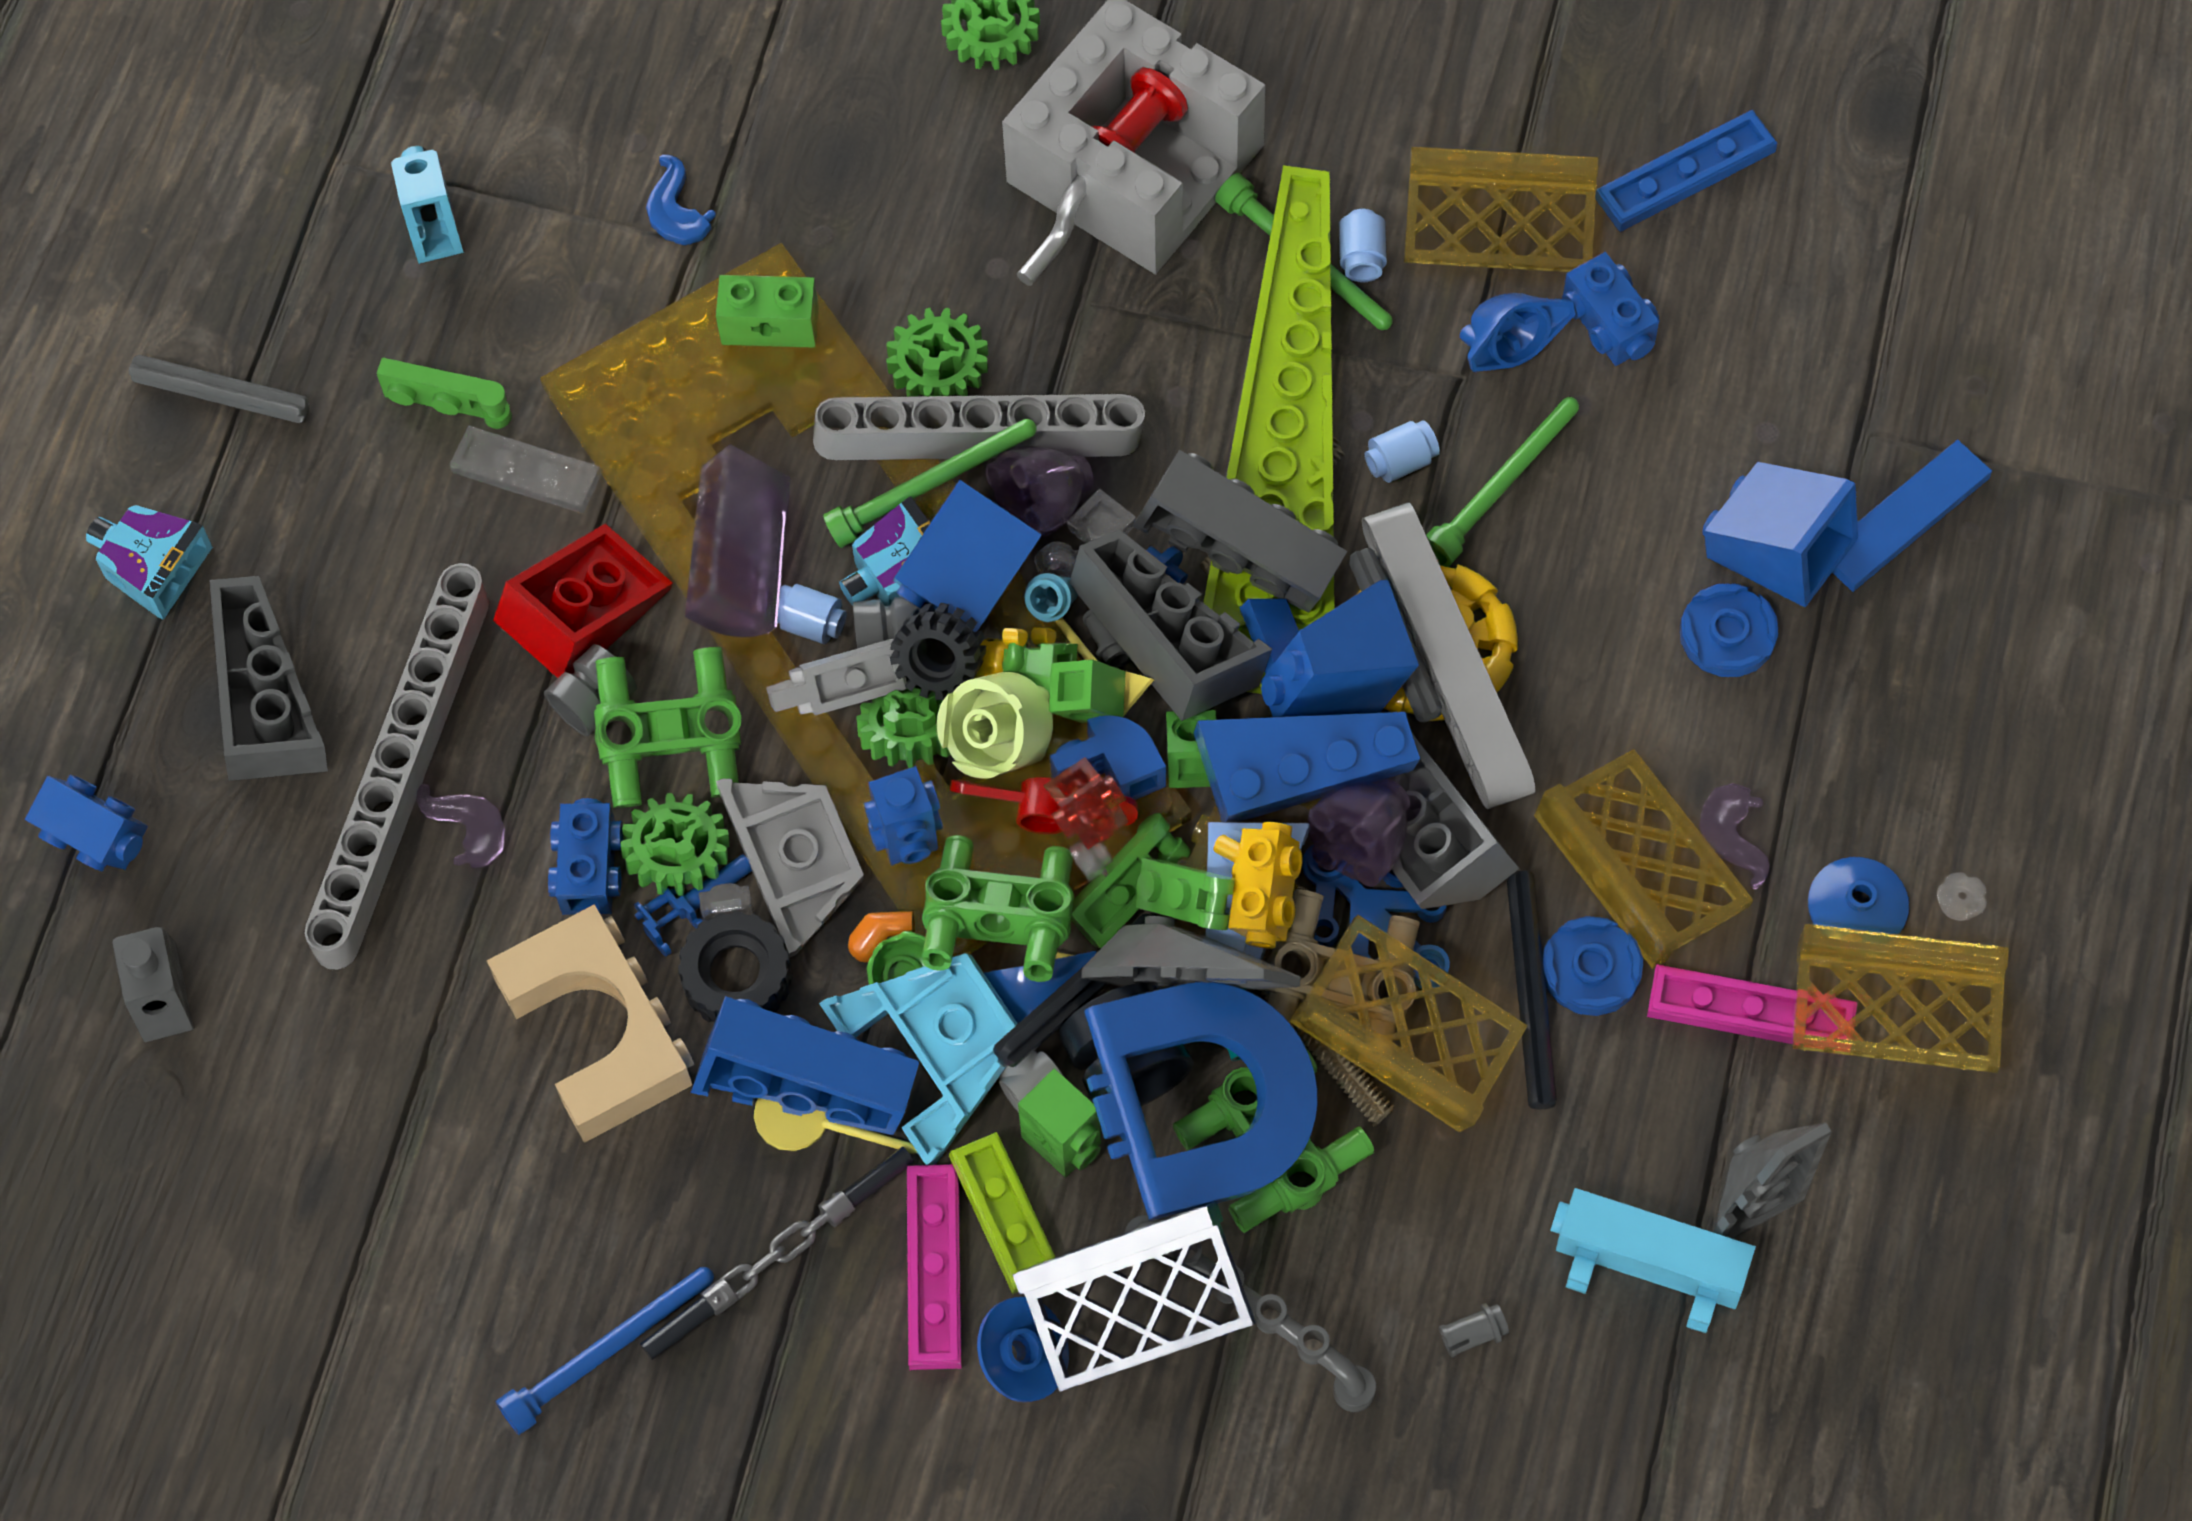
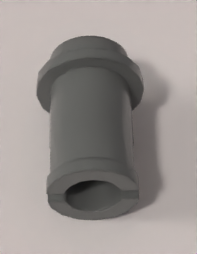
M1088 610L1083 616V622L1098 648L1096 652L1097 660L1115 668L1126 665L1131 660L1130 657L1094 613Z
M1486 1303L1480 1305L1481 1311L1447 1325L1439 1326L1440 1334L1444 1335L1442 1336L1443 1343L1451 1358L1491 1340H1494L1496 1344L1502 1342L1501 1336L1509 1334L1506 1319L1498 1304L1488 1307Z

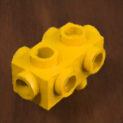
M1278 822L1262 823V829L1242 828L1240 843L1224 834L1220 835L1214 843L1213 850L1215 853L1234 862L1232 877L1235 879L1228 928L1246 937L1245 944L1253 947L1270 949L1276 947V941L1286 942L1288 929L1294 921L1295 904L1292 897L1294 883L1302 867V853L1300 842L1291 837L1293 827Z

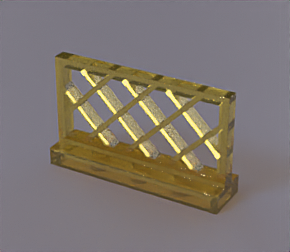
M1412 147L1404 263L1569 272L1591 260L1593 256L1598 157ZM1418 185L1438 186L1448 198L1430 212L1418 199ZM1452 187H1460V188L1455 191ZM1472 188H1483L1495 199L1479 214H1476L1461 198ZM1498 189L1506 191L1503 194H1501ZM1518 191H1531L1542 202L1525 217L1508 201ZM1545 192H1552L1553 194L1548 197ZM1565 193L1586 194L1585 209L1571 220L1555 204ZM1455 203L1470 221L1452 235L1437 217ZM1501 206L1517 224L1499 238L1483 220ZM1546 209L1564 225L1547 240L1530 224ZM1418 211L1424 218L1416 224ZM1583 220L1584 233L1577 227ZM1429 224L1446 240L1435 250L1414 249L1415 235ZM1476 226L1493 243L1482 253H1470L1459 242ZM1522 229L1539 245L1528 256L1516 255L1505 244ZM1570 232L1583 245L1582 259L1563 258L1552 246ZM1451 247H1453V249H1454L1456 252L1447 251V250L1450 249ZM1497 250H1499L1502 254H1493V253H1495ZM1543 253H1546L1549 257H1540V256H1541Z
M1635 749L1566 787L1558 784L1544 792L1534 817L1620 928L1627 934L1629 932L1634 937L1642 956L1652 969L1656 967V964L1660 965L1667 961L1674 950L1751 906L1753 902L1752 897ZM1629 768L1641 783L1640 793L1614 788L1615 775ZM1606 781V785H1601V784H1600V783ZM1582 793L1603 797L1601 815L1582 811L1573 798ZM1611 800L1637 805L1635 823L1608 817ZM1645 808L1664 812L1671 821L1670 830L1666 831L1643 825ZM1606 829L1633 835L1631 853L1612 849L1605 840ZM1641 837L1667 843L1665 861L1638 855ZM1675 845L1693 849L1701 859L1699 869L1673 863ZM1636 867L1663 873L1661 891L1643 888L1635 879ZM1671 875L1697 881L1695 899L1669 894ZM1705 883L1723 887L1733 901L1725 906L1703 902ZM1666 905L1692 911L1691 925L1677 933L1665 917ZM1701 914L1707 915L1704 918L1700 919Z
M1359 915L1353 918L1305 1001L1299 1004L1289 1021L1458 1132L1475 1125L1485 1108L1482 1104L1528 1026ZM1359 933L1376 944L1380 959L1379 963L1356 967L1351 946ZM1388 952L1396 956L1398 959L1390 960ZM1344 959L1346 970L1337 971ZM1408 964L1416 969L1423 990L1399 995L1392 967ZM1382 969L1389 997L1365 1002L1358 974ZM1349 977L1355 1005L1340 1008L1322 996L1331 980ZM1431 980L1440 985V987L1432 988ZM1451 992L1460 998L1465 1018L1441 1023L1435 995ZM1425 997L1431 1025L1408 1030L1401 1002ZM1391 1004L1398 1032L1382 1036L1372 1029L1367 1009ZM1473 1007L1483 1014L1475 1016ZM1358 1012L1359 1020L1349 1013ZM1492 1019L1509 1030V1033L1501 1047L1484 1051L1477 1022ZM1467 1025L1474 1053L1450 1058L1444 1030ZM1434 1032L1440 1060L1424 1063L1414 1056L1410 1037ZM1400 1039L1402 1048L1392 1041ZM1495 1056L1488 1068L1486 1057ZM1476 1060L1481 1082L1474 1094H1471L1457 1084L1453 1069L1454 1064ZM1443 1067L1444 1075L1436 1071L1435 1068Z
M1804 924L1797 946L1796 962H1798L1792 1048L1998 1073L2001 1057L2004 974L2008 967L2009 948ZM1810 966L1830 968L1842 982L1823 995L1809 980ZM1846 970H1851L1855 972L1850 975ZM1867 973L1881 974L1893 988L1874 1001L1856 981ZM1897 976H1902L1906 978L1901 981ZM1917 979L1932 980L1944 994L1925 1007L1907 987ZM1948 982H1953L1957 984L1952 987ZM1968 985L1991 987L1990 1004L1978 1013L1958 994ZM1847 988L1866 1007L1848 1022L1829 1002ZM1808 994H1809V996H1810L1815 1002L1812 1003L1810 1006L1807 1007ZM1898 994L1917 1013L1899 1028L1880 1008ZM1949 1000L1968 1019V1021L1952 1033H1949L1931 1014ZM1820 1008L1838 1027L1828 1037L1805 1035L1806 1019ZM1871 1014L1890 1034L1879 1043L1865 1042L1853 1029ZM1990 1014V1021L1988 1026L1983 1021V1019ZM1923 1020L1941 1041L1931 1049L1916 1048L1906 1037L1905 1033ZM1974 1026L1988 1041V1056L1968 1054L1956 1039ZM1843 1035H1846V1037L1849 1040L1839 1038H1841ZM1897 1041V1043H1898L1900 1046L1891 1045V1044H1892L1893 1042ZM1946 1047H1948L1951 1052L1942 1051V1050L1945 1049Z

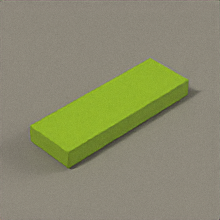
M996 1132L950 1151L949 1158L1012 1294L1018 1292L1013 1274L1027 1267L1053 1259L1055 1255L1004 1145Z

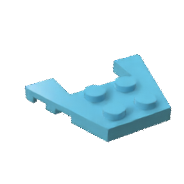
M967 953L952 957L951 966L946 970L936 971L925 966L906 972V975L882 983L876 982L861 987L858 991L842 996H833L819 1003L837 1031L846 1032L855 1037H858L889 1014L943 1094L941 1099L901 1127L926 1165H934L940 1160L1006 1068L997 1062L998 1057L994 1054L993 1048L1001 1038L1018 1024L973 956Z

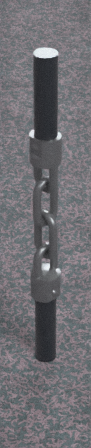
M904 1147L899 1148L844 1191L833 1193L830 1199L821 1202L818 1206L822 1214L813 1221H797L777 1235L771 1241L770 1253L753 1266L740 1264L701 1292L702 1297L640 1343L651 1360L655 1359L713 1314L718 1316L753 1290L758 1282V1273L774 1261L781 1263L789 1262L810 1247L815 1241L816 1230L826 1222H829L833 1227L838 1226L845 1217L851 1215L856 1206L907 1169V1166H911L914 1163L909 1152ZM803 1228L800 1234L803 1237L808 1236V1238L788 1254L783 1255L785 1248L783 1246L778 1247V1245L795 1231ZM741 1272H744L743 1279H750V1282L735 1293L728 1282Z

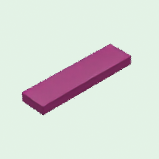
M1656 964L1647 1017L1848 1055L1851 1049L1857 1002Z
M953 1165L907 1166L909 1369L962 1368L959 1177Z

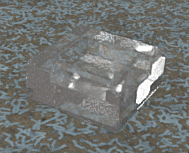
M1099 489L1067 521L1068 530L1084 543L1093 541L1118 529L1127 535L1134 528L1132 526L1135 523V516Z
M726 883L714 886L710 891L699 892L703 921L705 919L708 921L714 918V915L723 912L724 914H732L733 911H743V914L746 915L754 914L749 885L739 887L736 884Z

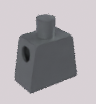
M155 927L113 939L123 999L143 1041L149 1042L194 1030L177 944L163 927ZM161 1000L167 1003L161 1009L150 1011L154 1006L152 1001Z

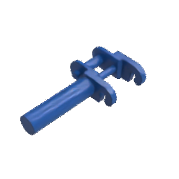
M741 854L719 870V877L716 880L708 877L703 881V889L700 891L693 888L684 896L676 899L674 897L677 894L675 889L669 890L667 888L663 895L657 896L644 906L639 902L634 904L637 913L634 914L635 918L638 921L640 919L645 921L643 922V927L646 935L665 957L669 956L672 952L667 943H663L660 928L679 916L681 919L687 918L694 928L697 929L698 924L702 920L697 918L695 911L752 872L747 857ZM668 902L674 910L658 921H655L650 914Z

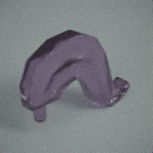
M1735 783L1717 787L1712 791L1702 807L1699 830L1704 844L1717 856L1751 871L1754 878L1751 880L1750 886L1757 889L1764 884L1768 877L1770 867L1768 857L1759 848L1740 837L1736 826L1741 819L1747 816L1748 806L1762 807L1763 800L1758 797H1751L1749 788Z
M421 784L417 791L416 800L420 811L426 818L438 821L461 822L466 826V837L462 842L466 853L454 857V864L459 866L470 862L471 868L490 866L504 851L506 830L499 810L485 797L468 794L432 797L429 795V785Z

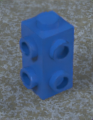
M1605 251L1566 273L1562 299L1574 303L1576 315L1573 319L1579 318L1589 331L1591 343L1600 354L1606 353L1613 364L1617 366L1630 358L1631 360H1638L1652 350L1655 345L1660 321L1658 312L1650 300L1642 299L1633 288L1631 277L1621 264L1616 265Z
M915 766L868 782L871 801L865 802L864 808L869 821L867 823L868 830L876 851L885 849L891 865L900 862L905 864L917 863L927 858L932 851L938 850L936 831L942 830L943 825L938 812L940 809L939 800L931 780L922 783Z
M70 774L67 781L47 776L24 819L41 829L38 837L61 849H65L67 844L79 851L76 859L96 870L104 871L106 865L126 870L129 862L139 854L143 844L142 837L148 828L146 824L132 817L135 809L111 796H108L106 802L94 796L97 787L77 776Z
M583 798L576 800L574 804H560L559 822L551 823L552 851H558L557 867H550L548 871V892L550 897H556L562 915H575L594 904L600 914H612L613 896L621 895L620 866L614 867L615 851H621L620 842L624 840L623 822L615 821L610 803H602L597 799Z

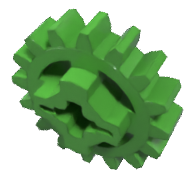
M951 0V4H943L941 27L942 36L946 37L947 49L949 51L958 49L959 61L962 63L970 57L975 58L976 69H980L985 61H991L994 70H998L1000 68V60L1007 59L1009 63L1015 65L1017 64L1016 53L1019 51L1029 55L1031 53L1030 41H1038L1040 15L1039 8H1035L1034 0ZM1015 13H1017L1021 20L1019 26L1015 24V17L1013 16ZM962 19L966 21L968 28L966 32L961 27Z
M926 308L924 313L925 319L919 321L914 315L910 314L907 316L908 329L899 326L894 328L895 341L887 342L889 358L886 359L888 374L893 375L896 390L906 387L907 397H918L919 394L923 396H952L954 394H957V396H968V385L978 389L981 387V374L988 373L987 340H982L981 327L979 325L969 328L968 315L963 313L954 320L951 319L950 308H945L941 317H934L932 310Z
M914 687L912 691L908 688L902 691L894 690L885 696L872 699V703H862L860 705L861 715L857 716L858 737H860L861 748L863 750L871 749V758L874 760L887 756L888 766L892 767L899 760H906L908 768H912L916 764V760L923 759L925 763L931 765L934 764L933 755L935 754L944 757L950 756L951 754L948 749L942 748L937 734V716L943 700H936L934 691L930 693L928 698L919 696L921 689H915Z
M667 793L665 804L659 805L657 801L650 798L647 800L649 811L644 813L641 810L634 809L631 812L633 824H623L624 840L620 844L622 859L626 861L627 872L629 875L638 873L639 886L644 888L651 882H655L657 894L663 895L668 886H675L678 896H683L685 885L692 884L694 888L700 891L703 889L702 877L707 876L715 880L719 877L718 864L722 865L728 862L729 834L728 830L724 829L722 814L712 815L710 802L706 801L696 807L694 806L693 795L687 794L683 802L680 803L675 802V797L672 793Z

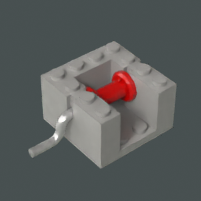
M1107 0L1002 121L1007 182L1057 213L1056 222L1051 233L1018 271V278L1024 284L1031 286L1064 247L1071 235L1074 224L1156 275L1215 205V196L1223 183L1233 174L1241 173L1264 146L1265 84L1197 43L1192 49L1182 44L1181 33L1126 0Z

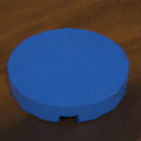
M1716 584L1700 590L1685 608L1680 622V641L1688 658L1703 671L1719 677H1741L1757 671L1770 659L1778 638L1777 616L1770 603L1760 594L1758 597L1754 593L1749 592L1747 587L1739 584Z
M1586 916L1570 920L1558 928V932L1549 939L1544 948L1543 967L1547 991L1561 1006L1577 1014L1600 1016L1615 1012L1632 999L1640 985L1643 957L1638 943L1629 932L1627 934L1618 927L1617 923L1607 918Z

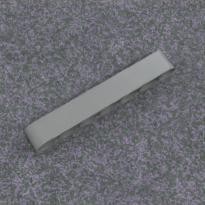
M1125 394L839 397L827 399L817 407L813 444L819 455L831 460L949 459L1023 419H1031L1037 426L1035 435L993 458L1125 456L1134 452L1139 446L1145 410L1143 404L1138 399ZM1070 424L1077 425L1079 427H1071ZM1116 424H1123V425H1125L1126 427L1118 426V425H1116ZM931 426L936 427L937 429H929L926 427ZM974 426H982L984 428H975ZM833 427H834V428H840V429H842V430H838V431H837V430H831L830 428H833ZM878 427H886V428H889V429H888V430H883V429H879Z
M1405 503L1363 517L1362 528L1367 545L1375 551L1385 577L1390 583L1393 595L1441 702L1442 715L1483 806L1486 809H1491L1534 794L1535 782L1528 761L1413 506L1410 503Z

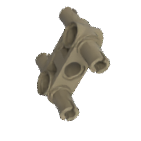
M1296 889L1293 894L1295 916L1291 927L1288 929L1286 942L1276 941V947L1272 949V953L1268 955L1265 962L1281 968V960L1285 954L1295 956L1302 966L1300 987L1265 989V993L1269 994L1268 1004L1274 1007L1292 1027L1298 1002H1304V1000L1362 1015V1019L1366 1020L1356 1062L1358 1065L1366 1068L1384 1071L1387 1067L1395 1028H1400L1401 1024L1405 1022L1407 1009L1413 1004L1416 997V986L1414 983L1416 973L1410 963L1420 922L1402 916L1390 917L1381 958L1374 960L1319 945L1318 941L1314 939L1324 896L1312 891ZM1382 980L1391 982L1397 989L1398 999L1394 1006L1383 1003L1379 997L1378 987Z

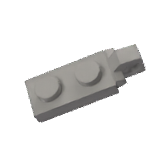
M893 639L799 665L800 668L789 670L791 680L766 687L771 707L775 712L798 706L800 714L812 712L815 716L885 696L894 690L902 691L907 689L905 687L907 683L905 676L898 679L894 673L900 664L891 665L890 656L894 650H890Z

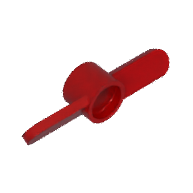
M1035 777L1026 779L1021 783V789L962 780H951L950 791L1019 802L1016 818L1017 825L1026 831L1036 834L1050 835L1063 832L1066 828L1067 818L1128 826L1134 823L1138 817V804L1131 797L1069 788L1065 783L1051 778Z

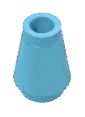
M1050 573L1035 576L1028 583L1024 595L1025 604L1029 612L1035 618L1045 622H1052L1062 618L1078 596L1069 584L1070 578Z

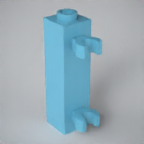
M1574 1188L1570 1204L1559 1202L1551 1227L1552 1232L1560 1234L1556 1251L1575 1257L1566 1288L1586 1294L1595 1264L1695 1296L1686 1327L1703 1333L1707 1332L1716 1303L1736 1309L1756 1247Z

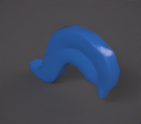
M661 155L659 157L660 166L668 169L650 193L646 205L651 227L664 239L683 246L702 241L712 229L709 222L716 217V212L709 210L702 216L696 209H687L676 203L685 184L686 169L677 157Z

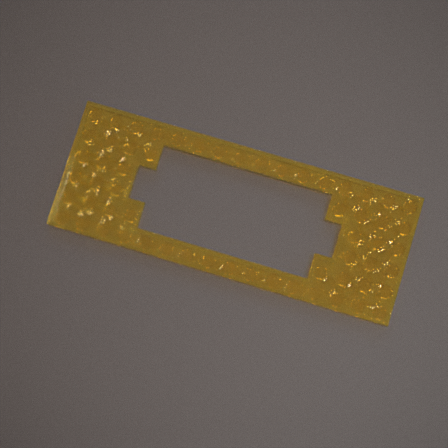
M782 243L724 274L806 277ZM719 278L540 377L542 387L719 647H722V651L814 785H825L827 787L844 830L900 911L914 912L915 933L926 937L927 930L922 922L926 900L925 883L928 877L940 868L945 841L949 836L961 835L972 840L974 851L970 867L971 871L1040 878L1045 850L1052 846L1065 847L1073 854L1069 886L1072 891H1075L1096 877L1137 834L1139 825L1150 815L1160 813L1170 824L1169 832L1192 820L1191 809L1175 788H1169V781L1166 776V787L1135 800L1138 804V817L1131 825L1119 826L1067 818L1066 828L1063 832L1050 835L1036 834L1026 831L1017 825L1016 818L1019 802L950 791V785H947L934 764L928 765L921 759L916 762L914 767H917L922 783L931 780L940 804L938 812L943 829L936 831L938 850L932 851L927 858L917 863L905 864L900 862L891 865L885 849L876 851L867 826L869 821L864 803L871 801L868 782L873 781V779L828 713L815 716L812 712L800 714L798 706L775 712L771 707L766 687L791 680L789 670L796 667L681 501L727 475L726 466L711 445L772 410L793 438L814 426L816 409L820 403L827 399L839 397H893L818 292L819 311L815 348L721 345L716 320ZM878 427L879 429H883V430H888V429H889V428H886V427ZM938 459L876 460L895 487L940 464ZM952 479L913 499L930 523L956 486ZM1017 571L988 615L1001 636L1004 628L1023 629L1028 633L1026 648H1035L1038 645L1032 642L1031 631L1034 627L1052 628L1056 631L1055 643H1070L1055 621H1041L1029 612L1024 598L1028 583L1020 572ZM1077 653V661H1081L1082 658ZM1052 713V737L1046 754L1041 761L1026 768L992 778H975L965 775L958 780L1021 789V783L1029 778L1044 777L1053 779L1051 776L1050 755L1056 753L1060 746L1076 739L1087 740V723H1080ZM1105 773L1070 787L1115 794ZM956 937L952 957L964 953L971 954L991 941Z

